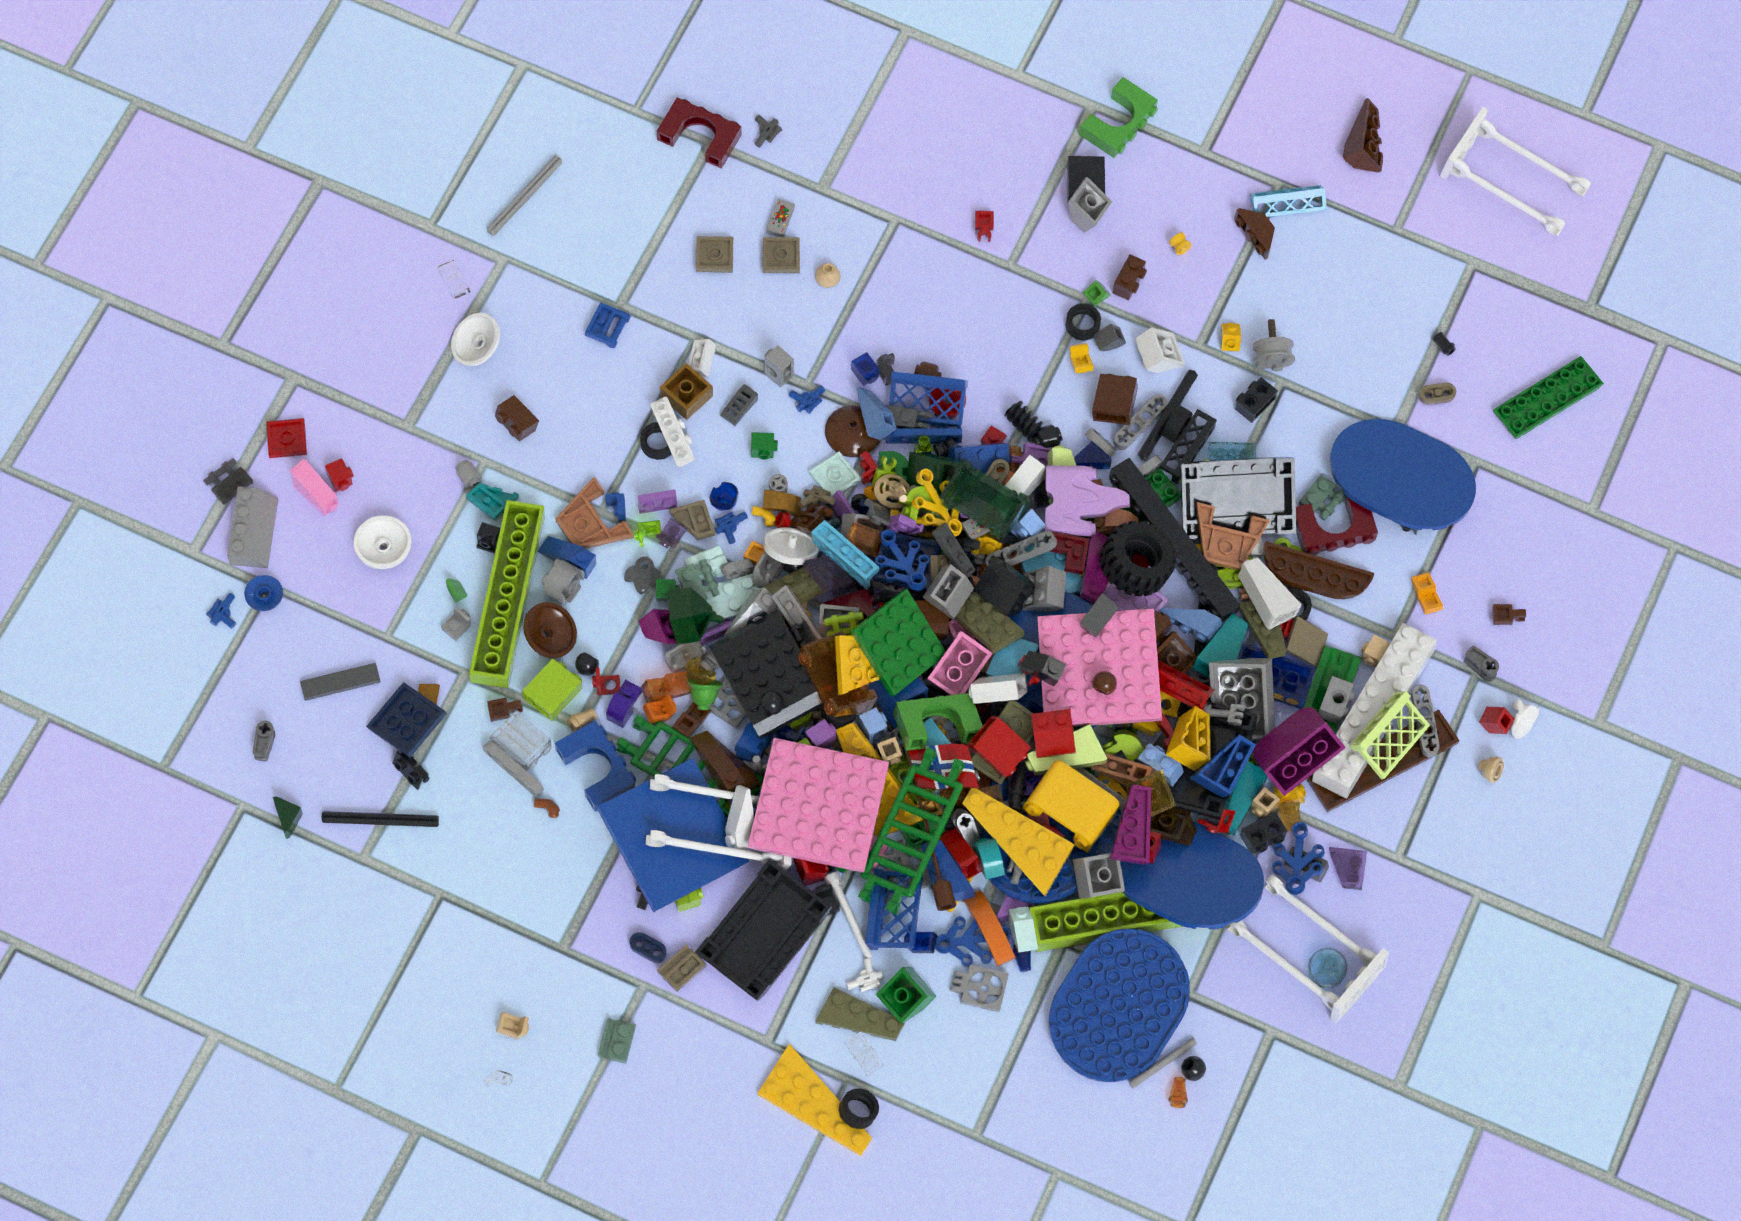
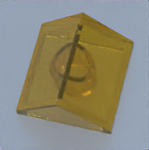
M1162 769L1126 785L1127 796L1132 785L1151 787V817L1177 806Z

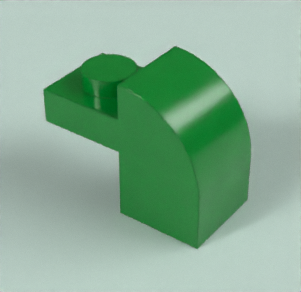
M879 451L878 467L882 468L883 466L881 464L883 455L887 457L886 464L891 463L893 457L897 460V464L892 471H895L896 475L906 480L908 471V460L906 457L895 451Z

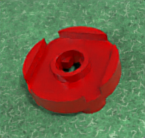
M936 388L930 393L936 401L945 395L940 388ZM954 390L949 394L954 403L961 399V391ZM929 397V407H930L932 404H934V402H933V400ZM943 400L938 403L944 412L952 406L951 402L946 403ZM936 405L931 409L936 417L942 414ZM954 407L947 415L949 418H954L959 415V412Z

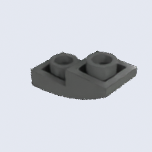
M867 498L864 505L869 507L866 515L872 517L871 522L879 526L882 523L889 526L890 517L887 509Z

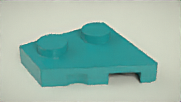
M478 483L466 494V499L495 521L504 512L506 501H517L519 494L513 492V494L502 492L501 488L489 487L488 485Z

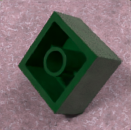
M691 587L668 591L669 618L677 645L698 642L703 637L710 622L714 621L719 624L723 622L724 617L717 615L713 611L712 606Z

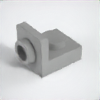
M456 607L454 614L441 626V629L454 641H457L471 627V616L464 609L460 610Z

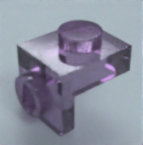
M670 518L660 534L657 533L655 537L659 539L658 543L667 549L668 547L675 548L687 531V528L673 518Z

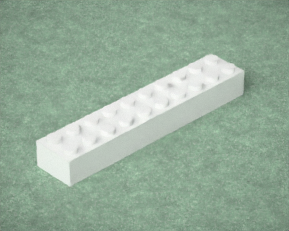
M1402 623L1336 733V736L1346 748L1314 772L1313 782L1346 799L1348 798L1368 764L1358 751H1353L1349 745L1395 692L1407 691L1408 694L1410 693L1435 651L1437 639ZM1381 732L1379 734V743L1383 739L1386 732ZM1370 745L1366 750L1370 757L1374 754V745Z

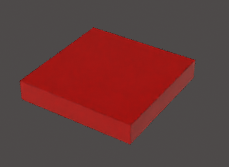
M304 418L266 422L269 458L307 455Z

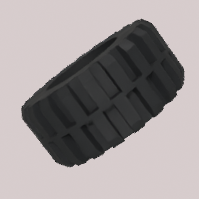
M1129 521L1128 524L1122 523L1112 531L1102 546L1099 555L1101 558L1099 560L1100 566L1103 567L1102 572L1104 576L1108 577V582L1111 585L1114 584L1119 591H1125V594H1135V596H1142L1143 594L1144 596L1152 595V593L1158 592L1164 586L1175 569L1176 554H1174V546L1170 545L1171 540L1169 537L1164 536V532L1161 529L1157 530L1156 526L1152 524L1147 525L1146 522L1139 521V523H1136V521ZM1125 550H1134L1141 553L1148 560L1151 568L1140 567L1128 558Z

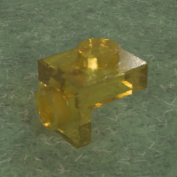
M701 657L689 659L686 664L687 679L695 680L700 685H707L709 682L716 680V672L700 668Z

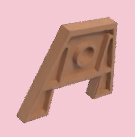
M595 477L590 480L555 519L568 541L585 549L634 538L633 532L625 521L607 529L590 504L593 500L604 495V490Z
M1197 502L1195 505L1203 556L1210 564L1240 571L1241 565L1248 559L1270 520L1251 516L1248 533L1213 525L1212 520L1215 507Z

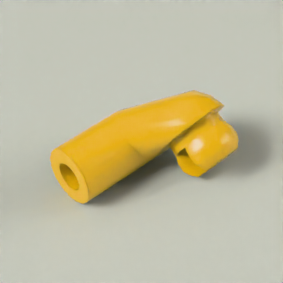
M753 506L751 515L763 517L765 519L764 525L773 527L774 521H776L775 515L770 510H763V507Z

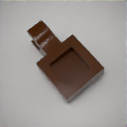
M1493 604L1492 606L1493 625H1512L1513 620L1518 622L1525 621L1526 609H1512V604Z
M506 698L487 701L491 722L510 718L509 713L523 712L521 700L508 703Z

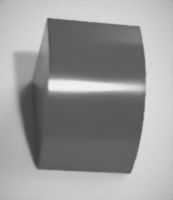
M1109 324L1093 335L1100 351L1113 350L1126 344L1120 327Z

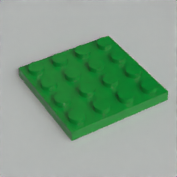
M908 589L902 590L850 631L890 696H895L939 661L946 652Z

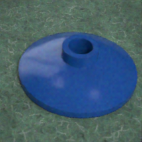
M257 576L246 585L244 591L245 600L251 608L257 611L274 609L283 598L282 585L272 576ZM263 594L268 595L266 598L261 597Z

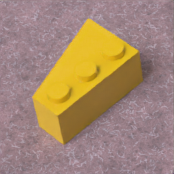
M1194 706L1181 715L1176 724L1166 755L1194 771L1210 761V714Z

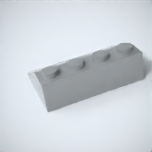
M1248 658L1209 662L1210 687L1215 689L1211 696V703L1231 707V704L1244 705V711L1256 713L1258 718L1252 739L1261 740L1275 728L1272 659Z

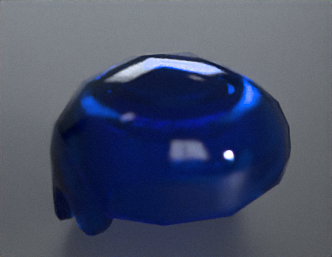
M722 482L719 487H713L709 495V501L719 511L730 510L738 502L739 491L733 483Z

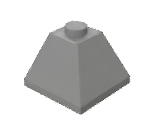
M1088 177L1084 178L1068 201L1071 221L1083 233L1097 225L1113 202Z

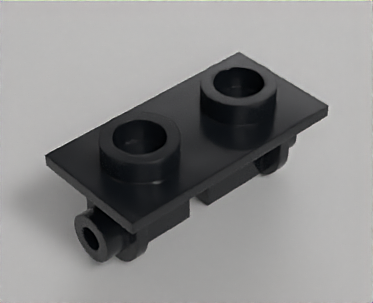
M806 621L799 625L796 623L791 626L789 631L807 663L823 655Z
M396 752L392 764L411 785L419 790L422 781L423 783L429 781V773L421 765L414 768L413 766L417 764V761L412 756L408 758L403 753Z

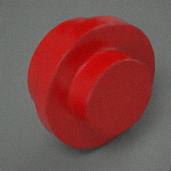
M787 512L778 513L776 521H774L777 528H788L791 525L790 514Z

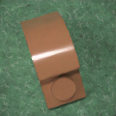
M1116 509L1106 516L1094 518L1096 531L1103 535L1112 533L1122 523L1128 524L1129 521H1136L1138 523L1139 521L1137 516L1122 509Z

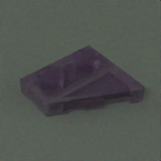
M1329 847V853L1342 888L1362 890L1367 851Z

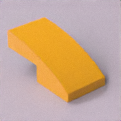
M1427 572L1411 577L1416 596L1424 614L1443 610V604L1436 592V585L1430 573Z

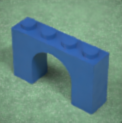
M593 721L555 742V750L565 766L586 754H599L608 760L611 765L608 775L585 789L586 799L593 810L597 812V806L634 788L637 780L632 771H627L625 767L627 764L624 758L618 756L615 752L617 749L613 741H608L606 738L607 733L602 725L599 726L596 721Z

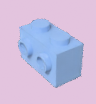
M1033 509L1015 510L1004 522V526L1017 537V540L1027 539L1040 534L1046 526Z
M876 707L861 712L858 727L871 745H877L887 735V720L883 712L879 713Z
M1149 743L1138 757L1140 764L1153 767L1156 777L1172 787L1184 772L1181 763L1167 756L1165 750L1158 745L1153 746Z

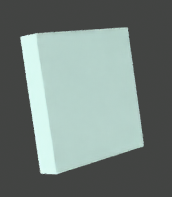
M840 451L809 470V475L823 490L830 491L831 497L837 490L845 493L861 482V477Z

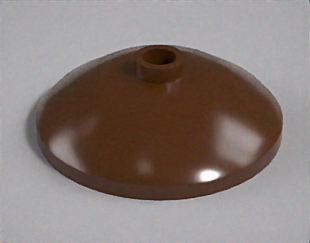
M849 405L837 409L829 416L825 425L827 443L835 452L840 451L846 457H860V454L865 451L870 453L880 441L868 436L861 406Z
M552 602L539 603L532 607L525 616L523 625L524 635L528 644L536 653L546 658L556 659L565 656L573 649L577 639L576 625L572 616L562 606Z

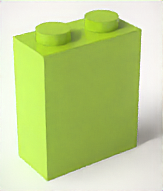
M552 658L522 690V697L550 721H553L583 689L582 679L578 674L569 672L564 663L561 661L557 662Z

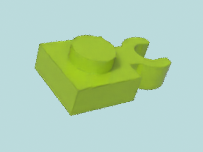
M883 455L881 458L883 466L882 468H876L872 481L873 487L880 477L887 474L896 475V472L892 471L897 464L895 458L892 457L891 463L886 464L887 457Z

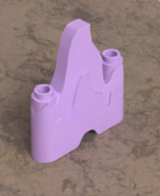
M1047 465L1046 491L1047 496L1053 499V503L1045 509V531L1077 537L1096 535V523L1082 519L1103 517L1116 509L1130 507V496L1123 490L1093 483L1092 481L1097 479L1096 468L1088 466Z

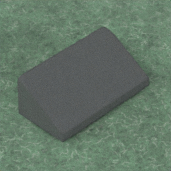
M1102 593L1081 620L1080 627L1094 637H1097L1119 607Z

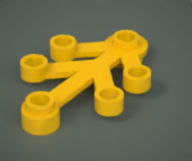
M929 469L919 471L916 475V481L920 485H924L933 503L919 496L912 500V506L915 509L924 508L940 514L943 520L938 519L933 514L927 513L922 517V523L925 526L931 524L939 526L946 522L955 537L958 536L962 530V524L958 520V505L962 500L959 497H955L949 501L950 491L953 489L952 483L944 481L940 484L939 488L942 492L940 499L931 483L933 481V473ZM948 502H949L950 508L952 509V511H951V516H950V514H949L948 511H947Z

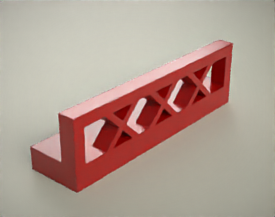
M1158 660L1160 691L1192 708L1196 706L1203 710L1208 698L1213 695L1215 689Z

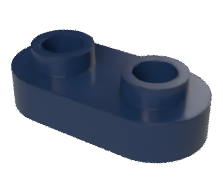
M636 932L630 937V948L638 955L653 963H660L666 958V947L658 940L642 932ZM642 942L643 945L638 947L636 943ZM655 951H659L660 955L655 956L653 955V953Z

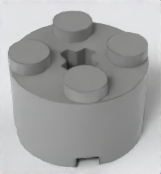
M556 559L549 574L546 573L542 579L544 593L563 604H566V601L570 603L581 589L579 582L580 579L584 580V571L564 560Z

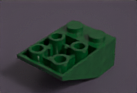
M909 452L906 482L910 487L912 485L917 487L924 486L916 481V475L923 469H929L933 473V481L931 483L934 489L937 490L940 498L942 492L939 487L944 481H950L953 485L949 499L960 498L965 459Z

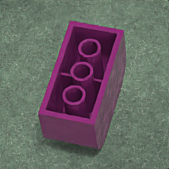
M1306 707L1293 713L1256 744L1253 750V757L1285 796L1346 747L1316 709Z

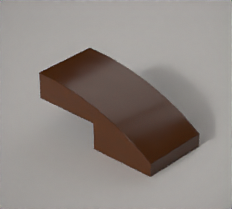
M693 701L672 728L689 738L711 713V709L699 710L698 705Z

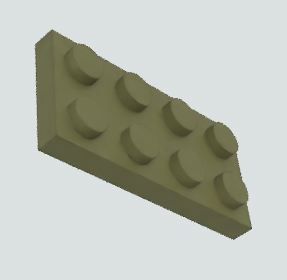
M976 592L969 595L954 618L993 654L1024 637V630Z
M1008 700L998 717L1028 744L1034 735L1031 714L1034 713L1015 700ZM974 752L971 757L974 768L998 785H1001L1006 777L999 776Z

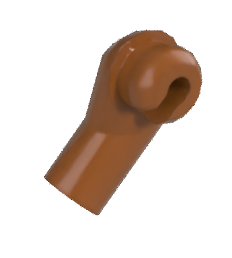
M535 798L534 808L547 809L550 818H557L559 816L560 808L553 800Z

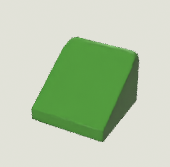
M1097 280L1083 291L1093 306L1111 295L1104 285Z
M450 578L446 579V587L454 602H458L468 596L460 581Z

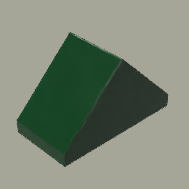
M272 797L285 837L288 839L303 815L302 809L282 798Z

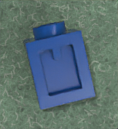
M612 492L606 494V505L614 507V516H618V522H626L624 493Z

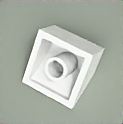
M1151 327L1135 338L1137 349L1142 356L1143 365L1147 371L1161 373L1185 366L1174 333Z

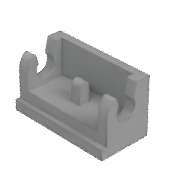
M764 552L753 570L752 583L764 587L776 581L785 563L773 559Z
M700 641L678 645L665 653V663L676 677L696 665L700 660H704L707 654L706 647L702 646Z

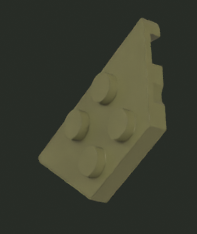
M822 557L764 586V588L774 595L782 587L789 585L802 604L829 590L825 558Z

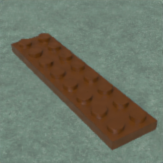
M1440 710L1433 712L1440 745L1437 755L1459 744L1460 741ZM1414 722V731H1417L1416 722ZM1409 725L1402 728V730H1409ZM1428 727L1424 733L1430 734L1432 729ZM1397 732L1391 734V744H1397ZM1402 733V744H1407L1409 742V733ZM1386 737L1380 743H1386ZM1418 739L1385 779H1381L1372 767L1367 764L1347 799L1313 782V775L1308 777L1307 782L1326 812H1329L1430 758L1422 754ZM1428 739L1427 748H1429L1430 751H1433L1435 747H1431V739ZM1379 746V757H1386V746ZM1391 746V757H1396L1397 746ZM1379 759V767L1382 771L1386 768V760Z

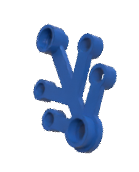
M890 529L884 530L881 533L880 541L885 547H889L898 561L879 555L875 559V564L879 568L887 566L903 570L907 574H899L889 569L885 572V580L889 583L895 580L907 583L912 590L916 591L924 589L927 584L924 571L929 566V556H919V566L915 572L912 565L916 553L920 550V543L915 540L911 541L908 546L907 557H905L895 543L896 533Z
M1297 822L1292 827L1293 836L1296 838L1294 858L1286 851L1282 843H1277L1273 847L1275 855L1282 857L1293 869L1291 875L1284 869L1281 861H1275L1271 866L1273 872L1279 874L1286 881V890L1292 895L1302 893L1305 889V882L1314 875L1319 876L1323 873L1322 864L1314 862L1311 868L1301 875L1302 868L1316 857L1321 858L1325 854L1324 847L1317 844L1302 858L1304 838L1308 836L1307 825L1303 822ZM1299 831H1304L1303 834H1297ZM1278 848H1283L1281 852L1276 851ZM1317 849L1322 850L1320 853L1315 852ZM1276 866H1281L1279 870L1274 869ZM1315 867H1320L1318 871H1314ZM1294 884L1299 885L1297 888L1292 887Z
M959 916L955 918L954 924L947 934H941L935 938L934 947L936 951L941 954H952L961 960V964L964 967L972 965L973 957L970 954H964L956 946L963 945L979 956L983 964H989L992 961L993 956L991 952L985 951L976 945V943L986 941L982 934L974 935L979 928L975 919L962 937L954 938L956 933L966 926L965 918ZM962 921L964 924L959 926L956 922ZM1001 926L1009 941L1011 936L1010 929L1006 926ZM946 942L947 946L942 947L940 943ZM988 955L990 959L985 960L983 959V956ZM964 958H969V959H970V962H969V963H965V962L963 961V959H964Z

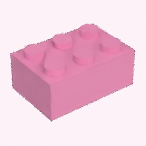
M960 631L926 680L948 696L960 693L965 694L993 653Z

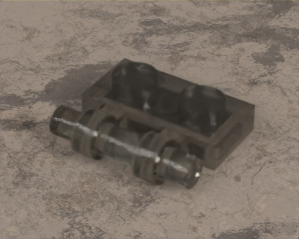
M234 458L228 462H223L219 469L215 472L211 471L207 474L208 477L203 480L206 486H209L211 483L215 484L211 488V492L223 505L237 495L238 486L248 487L253 483V479L242 467L235 471L232 469L237 465ZM227 473L229 476L221 481L219 477Z

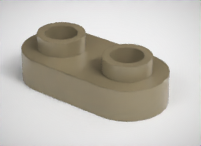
M1448 382L1425 385L1419 392V399L1426 405L1451 402L1455 398L1456 387Z
M1003 459L995 460L981 480V487L996 494L1010 473L1008 462ZM999 468L1004 470L1002 473L997 472ZM988 484H993L994 487H993V488H988L987 485H988Z

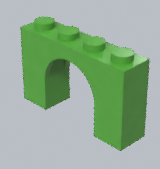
M1124 77L1113 87L1111 99L1125 107L1131 113L1132 120L1126 125L1116 127L1108 125L1093 114H1090L1081 124L1079 131L1081 137L1113 158L1118 153H1123L1126 144L1134 140L1139 129L1142 130L1147 124V119L1150 116L1153 117L1158 110V100Z
M969 693L908 701L903 700L896 702L893 714L906 751L925 748L928 735L922 720L929 716H942L953 722L962 744L969 743L983 726Z

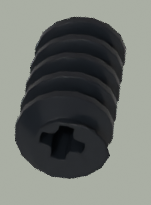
M1019 401L1013 404L1004 416H1007V420L1012 422V425L1017 427V430L1022 432V435L1027 437L1029 442L1034 441L1033 437H1036V432L1041 428L1043 422L1036 423L1038 417L1031 418L1033 412L1029 411L1026 413L1028 407L1024 406L1021 408L1023 401Z

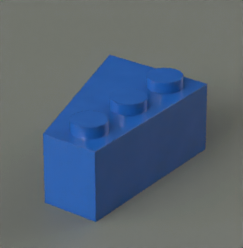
M999 442L948 447L949 457L965 459L963 483L985 474L995 460L1003 459L1010 463L1008 443Z
M749 722L736 743L734 749L736 756L742 761L747 760L751 762L753 757L758 755L762 760L765 749L768 748L776 732L760 740L751 722Z
M1241 735L1231 738L1190 779L1221 798L1231 795L1256 744Z
M939 840L935 847V854L941 878L951 882L955 901L975 897L970 883L942 841ZM929 843L921 844L923 852H925ZM931 856L927 870L932 887L938 879Z

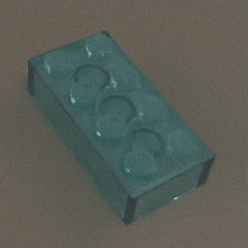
M1210 441L1208 443L1209 461L1256 458V443Z

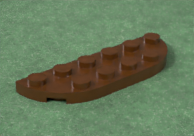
M1265 541L1263 545L1265 563L1278 580L1289 586L1333 599L1354 598L1368 588L1375 574Z

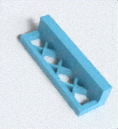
M1322 185L1250 193L1253 211L1258 212V204L1266 203L1270 206L1264 213L1267 217L1326 210L1325 188ZM1321 196V206L1310 204L1314 197ZM1296 199L1305 201L1301 208L1296 209L1292 206ZM1278 201H1284L1287 204L1281 211L1274 208Z
M824 520L811 532L812 543L867 590L871 586L870 579L879 571V566Z

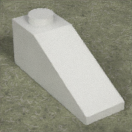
M738 785L735 789L725 827V842L730 848L744 850L748 848L754 822V813L750 789Z

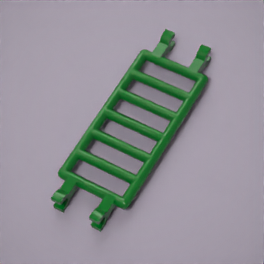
M638 714L633 720V728L648 734L644 742L637 748L621 737L617 743L619 745L617 747L618 752L632 757L630 760L632 766L652 777H655V774H662L657 768L677 739L688 745L672 768L684 763L694 750L690 737L687 738L662 721H658L654 726ZM662 730L671 736L649 766L641 762L640 759ZM700 760L697 765L700 771L702 772L705 765L703 761ZM756 772L754 774L761 786L750 791L751 795L754 796L756 793L760 795L764 777ZM711 777L707 784L710 788H714L716 784ZM720 798L718 804L724 815L728 818L730 810L724 807L728 801Z
M929 747L925 750L920 766L915 764L910 766L868 856L865 872L860 874L861 878L866 880V883L858 897L862 901L869 903L876 884L892 890L894 894L886 909L897 915L903 897L911 898L914 895L963 789V784L957 781L965 767L963 761L954 759L948 777L930 771L929 768L935 760L937 753ZM917 773L954 788L950 798L947 799L911 784L915 774ZM907 791L946 806L941 817L903 802ZM902 809L936 823L937 826L933 835L895 820L898 810ZM891 826L928 841L929 844L925 852L887 838L886 836ZM884 844L920 859L917 870L879 856L882 845ZM874 862L912 877L909 887L905 888L871 874L870 871Z

